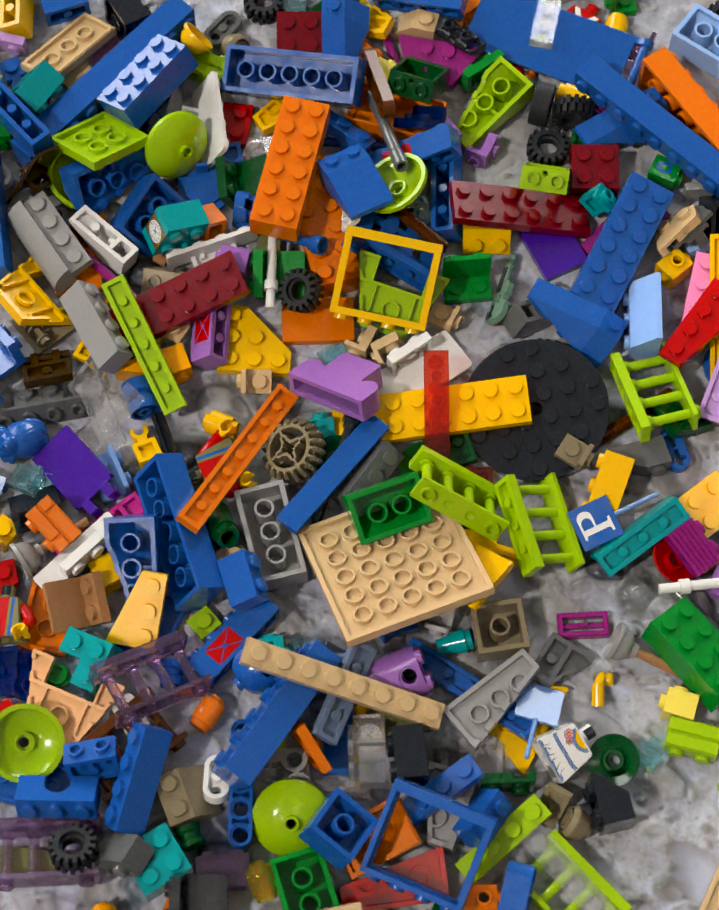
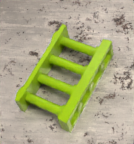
M666 341L661 342V349L666 344ZM620 352L610 354V372L640 443L650 441L651 430H654V427L688 419L692 430L698 429V419L701 418V410L698 404H694L677 366L663 359L660 355L627 362L623 361ZM662 364L667 372L636 381L630 378V372ZM670 382L675 389L674 392L645 399L637 394L638 390ZM680 401L683 410L652 418L650 415L647 416L645 412L646 408Z
M424 445L420 447L410 460L409 468L422 475V478L410 492L411 497L494 542L507 528L509 521L495 514L496 508L500 505L494 489L495 484Z
M555 472L547 475L545 480L539 482L538 485L519 486L515 474L505 475L494 485L503 517L509 521L507 529L523 577L533 576L544 567V564L564 563L567 574H572L585 564L573 525L567 515L568 510ZM542 495L545 507L526 508L522 496ZM549 517L553 530L533 531L529 518ZM557 540L560 553L541 554L537 541Z
M555 829L547 836L545 841L548 844L546 846L547 850L532 864L537 866L536 875L554 857L558 858L560 856L567 865L565 866L566 870L539 896L533 890L530 902L538 910H552L547 903L573 877L577 878L578 876L586 883L585 889L564 910H580L593 896H599L606 903L603 910L632 909V906Z

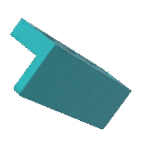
M667 496L623 529L624 534L605 542L589 555L598 562L606 575L611 577L691 517L677 497Z

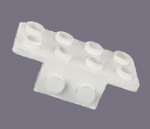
M211 71L192 95L194 108L182 105V111L195 114L203 121L206 127L208 140L201 163L207 162L208 169H211L215 164V158L222 156L229 147L225 129L226 120L223 115V101L220 94V81L218 80L217 72Z
M427 331L421 335L416 334L409 339L407 344L401 348L396 347L389 352L387 367L381 370L383 387L379 390V395L445 386L472 367V361L447 331H441L433 337Z

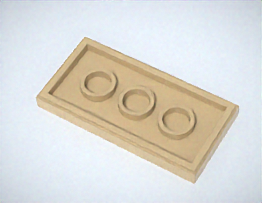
M84 12L20 64L22 70L28 73L45 59L65 77L117 34L116 28Z

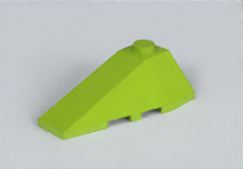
M502 56L484 72L481 78L482 81L477 90L474 91L470 104L464 110L456 125L462 133L461 144L465 148L467 146L474 147L486 138L489 132L492 133L520 112L533 98L534 84Z

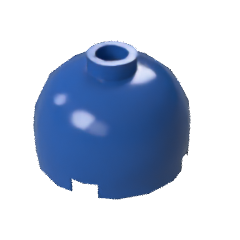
M243 646L235 654L232 661V671L235 675L232 681L240 691L246 689L252 694H262L266 688H272L277 680L271 674L239 664Z

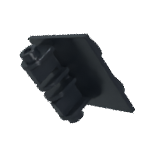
M55 485L7 498L11 511L10 515L17 535L31 531L25 524L28 521L25 515L45 496L48 495L63 511Z

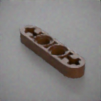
M363 48L360 52V58L367 62L365 77L381 118L394 117L396 111L395 101L375 48Z

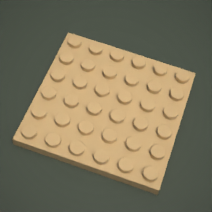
M430 507L433 521L361 545L348 514L345 512L303 527L297 533L348 648L495 594L494 585L459 522Z

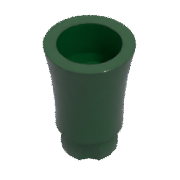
M220 502L205 522V525L209 531V536L221 548L231 549L238 544L240 533L238 526L232 518L230 508L225 503Z

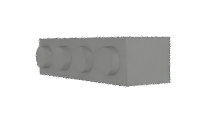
M77 280L59 300L98 370L115 374L133 357L129 348V342L120 333L119 325L111 317L108 305L99 296V289L93 283Z

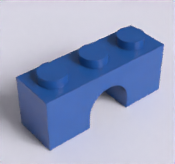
M330 109V122L326 137L328 135L334 136L340 143V151L359 143L370 154L376 139Z
M19 775L14 797L17 816L26 818L97 819L102 794L99 776H72L71 784L67 789L61 792H51L48 789L46 775Z

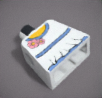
M566 723L535 736L532 746L553 782L564 783L592 756L587 743L597 736L589 724L578 730L574 723Z

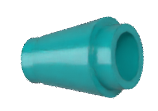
M461 628L435 640L439 654L469 653V650L475 649L470 629L464 630Z

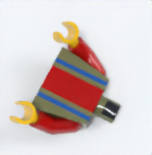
M221 420L218 425L219 430L208 439L199 450L198 455L195 456L198 469L188 473L193 486L204 482L233 444L231 438H227V434L233 435L237 431L234 426L227 429L228 424L232 420ZM248 471L243 472L225 495V498H234V491L257 486V482L250 481L255 474Z
M3 585L1 588L0 645L29 644L30 632L37 620L30 606L16 597L17 588L11 585Z

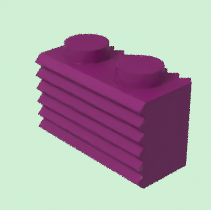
M690 518L666 535L664 540L682 562V565L685 566V569L688 570V573L691 574V577L696 578L719 562V546L713 540L709 541L704 535L706 530L698 520L694 521Z

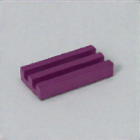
M607 611L556 614L558 635L566 640L609 638L610 636ZM603 619V622L563 624V621ZM604 629L602 631L563 632V630Z

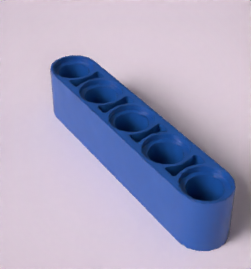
M238 719L232 724L230 737L238 728L242 729L246 724L244 719ZM255 780L244 790H234L229 786L228 837L232 848L239 852L247 851L253 845ZM243 805L249 809L244 816H237L234 813L238 806ZM238 832L248 834L247 840L243 843L234 841V836Z
M513 860L509 861L497 910H529L537 866Z

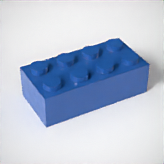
M158 34L119 73L117 78L104 88L103 92L96 99L107 113L139 129L199 64L185 44Z

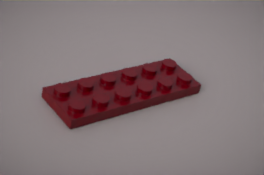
M451 180L448 185L453 224L586 239L591 233L587 209L579 202L581 195L567 193L562 195Z
M231 250L135 296L155 339H158L249 295L250 292ZM110 308L109 313L111 317L118 323L120 333L126 338L113 309Z

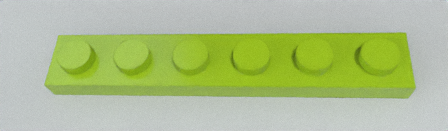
M121 274L102 284L101 287L164 416H168L188 406L125 276Z

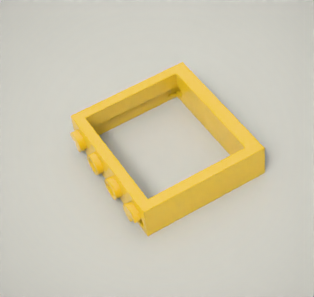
M347 225L329 311L334 312L333 317L347 320L349 315L358 317L357 322L371 325L372 321L381 322V327L395 330L396 326L405 327L404 332L416 335L419 334V331L425 332L443 245ZM352 236L433 253L419 323L338 306Z

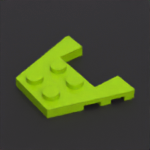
M361 249L359 310L419 323L428 277L421 296L374 281L381 256ZM437 275L430 307L447 286L450 279ZM372 321L371 323L372 326L378 328V332L389 334L396 331L403 336L404 340L411 334L404 332L405 327L396 326L395 330L381 327V322ZM359 323L360 326L368 327V324Z

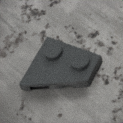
M552 632L535 660L540 667V671L533 679L543 686L551 688L591 665L595 657L555 632Z

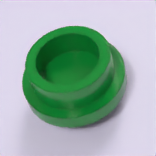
M61 663L54 664L47 679V684L59 689L66 687L71 680L69 668Z

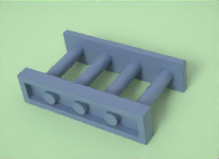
M329 641L324 643L328 649L341 658L336 667L366 677L377 650L364 642L347 648L346 651ZM318 691L298 720L305 724L310 734L329 745H337L354 703ZM289 731L287 735L294 739L293 735Z

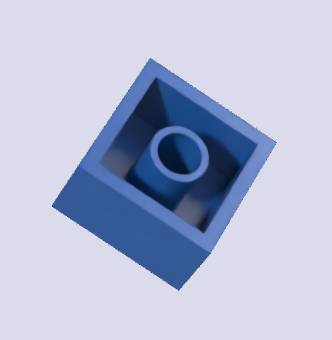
M337 787L325 797L298 837L340 871L352 862L379 820Z

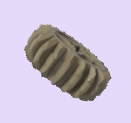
M294 417L292 421L285 419L283 425L277 424V430L271 432L272 436L266 441L268 443L267 447L262 448L264 453H266L262 457L264 462H266L264 467L270 472L269 474L275 479H283V483L295 485L296 482L304 483L305 478L311 479V473L318 471L317 465L324 463L321 456L327 454L322 449L326 445L322 439L324 435L317 426L306 419L300 420ZM302 434H304V435L301 436L300 438H299V437H296L295 439H293V437H295V436H297V435H302ZM295 463L294 466H292V467H290V468H285L287 465H290V466H291L292 464Z

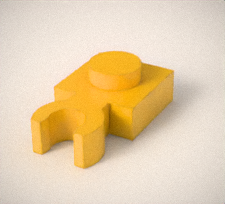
M142 425L143 434L136 435L133 429L130 430L131 440L134 442V444H131L140 468H143L156 453H162L155 436L149 438V430L146 425Z

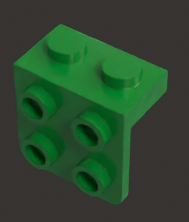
M253 249V255H250L249 258L250 269H253V279L249 281L250 293H253L254 298L266 299L264 280L267 277V251L264 249ZM277 251L276 280H278V287L283 286L279 282L281 279H286L283 275L290 273L289 270L296 268L305 269L306 255L304 252ZM301 282L297 287L296 295L298 299H302L305 295V282ZM276 292L275 299H279L278 295H281L282 292Z

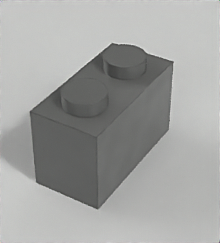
M106 832L98 845L97 869L107 876L114 874L122 878L127 876L139 878L155 850L139 835Z

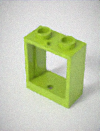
M523 161L519 188L566 195L570 168Z

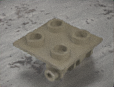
M47 294V296L51 299V301H52L58 308H61V307L55 302V300H54L49 294ZM14 319L10 321L38 355L75 329L74 325L19 326Z

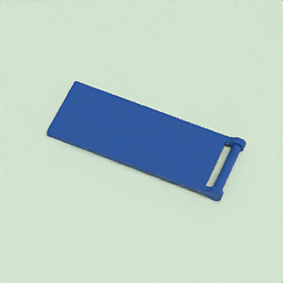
M480 0L468 29L479 37L482 42L486 43L487 48L483 49L485 54L493 53L500 49L505 55L504 59L509 63L573 85L576 72L593 55H596L622 75L634 44L639 46L640 49L627 80L635 85L640 73L642 60L646 58L648 51L652 50L654 42L650 39L634 36L537 0ZM473 42L471 45H469V46L479 47V46H478L477 44H475L474 42Z

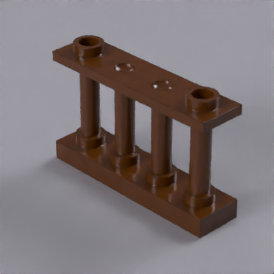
M148 686L80 741L113 736L111 731L118 725L129 733L133 726V717L131 715L138 709L141 712L145 711L156 726L173 733L168 752L172 750L176 753L187 743L184 739L188 734L184 731L177 736L153 706L154 701L152 698L155 697V693ZM117 745V753L121 760L124 753ZM110 778L100 779L101 786L107 792L102 797V801L106 803L109 800L111 801L114 783Z

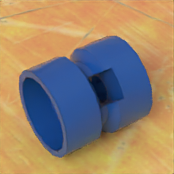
M237 190L233 206V221L248 222L252 209L248 210V206L253 207L256 195L252 196L251 192Z
M145 375L134 376L123 382L121 385L125 400L128 401L127 407L133 420L151 418L152 414L161 410Z

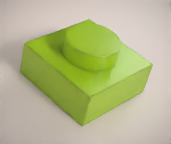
M207 606L186 620L188 626L202 642L205 641L211 631H217L222 626V623Z

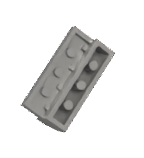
M43 191L24 204L21 201L17 202L9 211L7 216L9 225L57 294L77 281L75 276L94 263Z

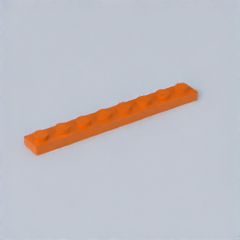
M280 383L276 386L175 519L194 534L198 533L271 436V432L277 428V424H280L299 398L296 394Z

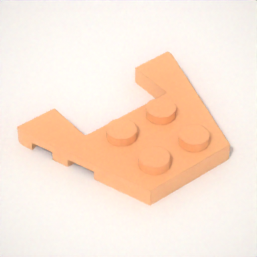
M35 648L32 651L33 660L29 677L30 689L27 703L39 705L47 709L58 719L64 732L65 744L79 742L121 697L127 687L103 678L94 701H87L47 684V679L57 658Z

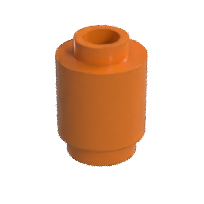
M214 694L210 697L205 695L191 714L192 719L189 723L198 731L207 734L209 730H213L225 713L226 709L223 707L225 702Z

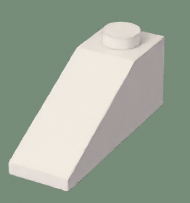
M84 205L69 219L71 225L101 262L118 276L125 274L136 263L139 248L87 205Z

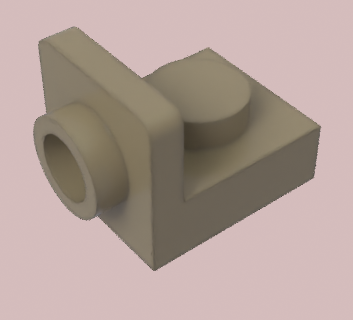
M567 433L554 456L580 471L583 465L588 467L595 456L592 453L594 445L590 443L588 446Z

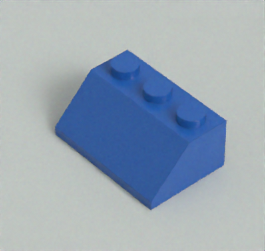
M156 173L144 175L139 179L109 225L139 248L138 253L152 258L153 255L142 230L157 207L185 202L186 200Z

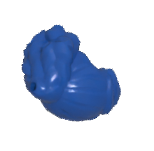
M26 418L25 420L10 424L7 428L4 425H0L1 460L4 463L15 464L17 458L26 459L37 455L50 441L46 433L45 423L36 418Z

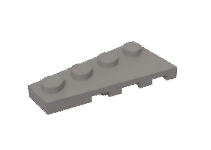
M522 648L444 708L443 715L476 752L540 671L539 665Z

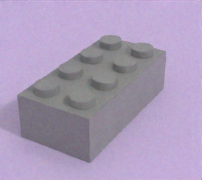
M283 479L234 491L247 549L258 556L261 563L259 569L268 585V591L307 582V569L298 535H294L276 521L278 514L289 503Z

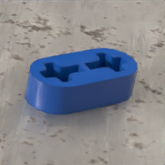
M665 429L660 433V435H663L664 440L669 435ZM683 437L675 438L674 447H672L669 440H666L665 443L672 459L669 470L674 473L686 471L690 463V455ZM675 453L677 454L679 460H684L682 465H679L678 462L673 463L675 459Z

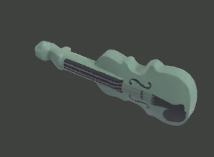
M514 252L508 255V262L504 265L493 301L485 316V322L489 325H495L500 322L512 307L508 299L512 294L514 283L510 281L513 270L516 269L515 263L518 261V256Z

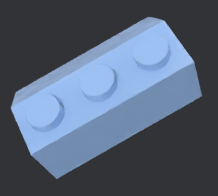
M697 3L672 33L668 50L719 79V16Z
M655 272L629 282L627 292H624L622 296V306H626L623 320L628 322L626 326L627 335L623 336V349H627V358L645 359L658 356L663 339L661 272Z

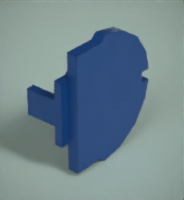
M207 162L195 163L196 171H189V176L178 177L179 190L177 193L186 201L199 199L202 205L214 203L219 210L227 206L219 200L216 168L208 169Z

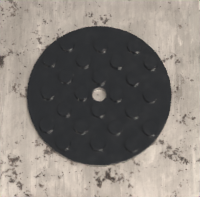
M530 339L514 342L499 348L477 366L467 383L526 375L530 407L535 404L539 405L543 410L538 416L531 415L532 424L468 433L476 455L498 474L503 476L515 474L516 479L523 480V482L539 483L545 480V477L552 472H555L557 479L577 471L575 468L558 459L554 454L567 433L588 446L590 443L593 444L592 453H596L601 446L608 427L610 411L609 397L601 375L594 365L581 353L555 341Z

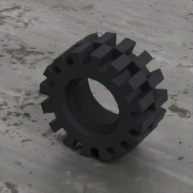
M243 0L247 18H252L253 23H256L258 20L259 25H263L265 21L267 25H270V20H273L274 23L277 22V11H284V0H271L273 3L268 7L257 6L255 3L259 0Z
M567 94V97L560 96V99L556 98L552 104V123L554 127L563 128V131L566 132L568 129L572 132L573 127L575 128L594 117V103L591 102L590 98L586 99L584 95L579 97V94H575V96Z
M541 126L540 131L536 128L534 133L529 135L526 156H528V161L545 165H560L562 167L567 160L569 151V139L565 138L566 134L564 131L560 134L559 128H556L555 131L552 130L553 126H549L548 130H545V126ZM549 143L554 145L557 150L554 153L547 154L541 152L539 146Z
M302 268L289 270L290 273H285L283 276L286 279H281L279 282L283 286L278 287V291L282 292L278 297L280 300H284L281 304L286 306V309L299 313H310V311L316 310L314 305L320 306L319 298H324V294L320 293L325 290V287L320 285L323 283V280L318 278L319 275ZM301 282H305L306 293L299 300L296 295L297 287Z
M71 822L66 823L67 828L64 829L61 825L58 827L59 833L56 831L51 833L52 838L48 839L49 846H47L52 865H54L57 871L61 869L62 874L66 875L68 870L71 875H76V870H79L80 874L85 872L84 867L91 869V862L96 863L98 860L99 849L94 831L92 829L89 830V826L86 824L81 827V823L76 822L75 827H72ZM70 844H83V848L77 853L66 854L63 852L64 848Z

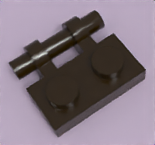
M54 349L51 353L41 355L33 353L30 354V357H25L26 362L22 364L25 389L74 380L69 349L62 351Z

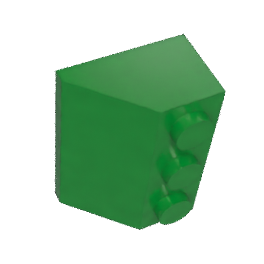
M412 471L342 496L349 520L361 545L434 520L430 507L410 496V492L420 480L418 472Z

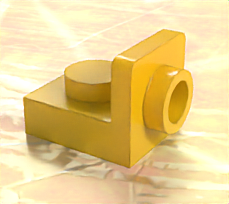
M2 514L0 516V551L5 553L9 548V544L13 543L19 535L16 534L13 521Z

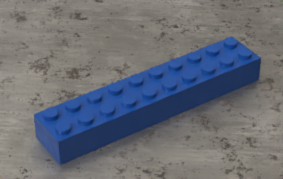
M166 0L37 118L53 136L105 111L96 99L103 92L104 88L109 86L119 73L134 60V57L149 44L150 40L158 34L182 43L180 36L184 29V24L189 22L196 27L194 9L183 0ZM13 138L10 142L17 164L22 168L25 164L31 162L33 157Z

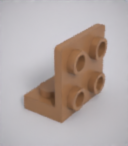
M101 571L42 584L53 634L65 632L69 626L80 629L111 621Z

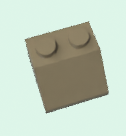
M204 764L175 768L161 774L157 793L173 833H175L176 829L194 821H199L200 823L223 814L219 804H210L203 797Z

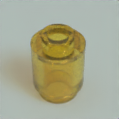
M258 860L249 864V869L245 871V876L253 898H256L257 903H265L275 899L278 894L270 863Z

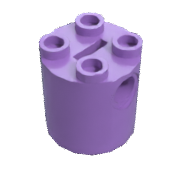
M411 644L373 659L367 673L368 678L420 696L431 693V689L434 688L435 684L430 670H424L425 657L420 645L414 647ZM413 669L417 674L414 677H407L403 671Z

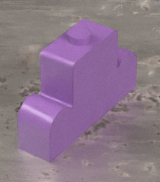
M345 352L326 366H323L320 360L311 359L302 362L288 372L291 392L365 422L381 409L379 390L383 387L381 368L377 363Z

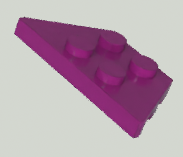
M399 34L403 58L409 55L450 67L446 89L453 90L460 82L464 69L468 65L473 64L478 57L481 58L484 55V50L477 55H467L448 42ZM468 46V47H467V49H469V50H474V49L478 48V47H474V46ZM424 66L423 69L428 71V68Z

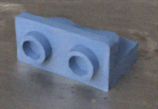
M112 445L107 446L108 452L97 457L114 475L110 482L122 494L116 500L118 501L131 494L130 486L134 484L129 472H123L121 468L124 461L120 451L114 452ZM101 490L99 491L104 506L114 503L111 498L109 499Z

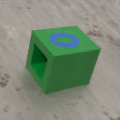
M657 154L648 171L647 179L673 192L675 186L680 187L684 174H681L682 169L671 164L666 157Z

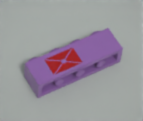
M232 303L193 321L190 351L191 364L206 371L227 364Z

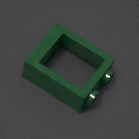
M407 55L390 69L388 84L393 94L430 104L446 90L450 67ZM426 66L428 71H425L423 67Z

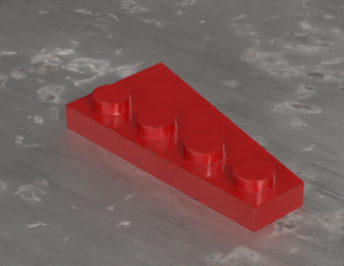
M714 277L660 350V357L681 368L702 351L707 343L719 336L718 279Z
M443 846L387 867L389 870L449 895ZM364 876L339 886L342 905L360 901L362 910H382L426 904L415 899V894L405 890L404 893L391 889L389 887L390 883L381 879L379 882L370 880L371 878Z

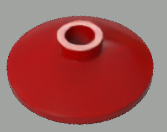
M664 538L658 541L653 548V559L659 572L671 582H678V579L686 578L691 580V574L688 573V570L685 569V566L682 565V562Z

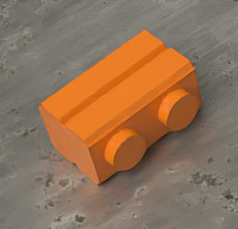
M48 495L25 515L28 519L25 524L34 534L39 531L45 537L42 543L52 553L57 550L60 554L82 534V531Z

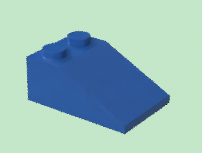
M359 143L316 161L322 186L351 221L394 203V198L372 159Z

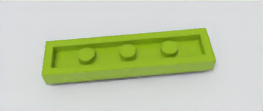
M535 793L508 816L486 849L473 885L553 815ZM476 847L472 848L455 864L465 878L477 851Z

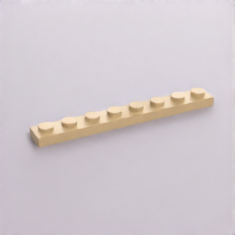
M251 637L246 638L239 661L241 665L414 724L423 723V727L435 731L440 727L445 708L443 703Z

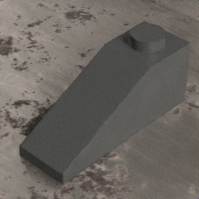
M529 300L514 303L501 320L512 339L530 336L553 325L550 320H545Z
M663 435L651 437L650 441L640 443V441L607 449L635 459L631 471L633 475L645 477L649 475L661 476L669 470L672 463ZM606 450L594 453L595 456L590 463V467L597 468L595 466L599 454H605Z

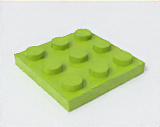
M105 111L52 136L55 147L59 146L61 152L94 171L100 170L114 161L121 160L123 157L139 151L145 147L148 137L144 132Z

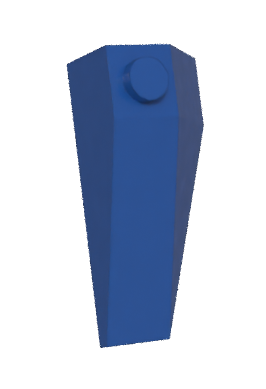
M322 0V53L358 57L363 48L362 45L365 37L370 30V8L355 0Z
M655 87L642 91L668 111L666 101ZM607 110L574 128L575 133L584 144L613 145V143H625L626 146H633L634 143L645 142V145H648L647 141L642 137L634 135L628 126L616 121Z
M145 147L96 171L78 161L59 168L63 189L76 211L87 205L95 213L104 210L109 205L108 202L116 195L120 196L125 192L124 188L133 181H138L151 170L145 158Z
M541 278L535 281L527 296L545 320H550L558 330L556 333L560 338L564 337L572 348L585 356L596 369L617 344L628 322L609 309Z
M159 513L103 518L105 546L110 553L115 572L118 574L123 586L126 600L143 570L161 573Z

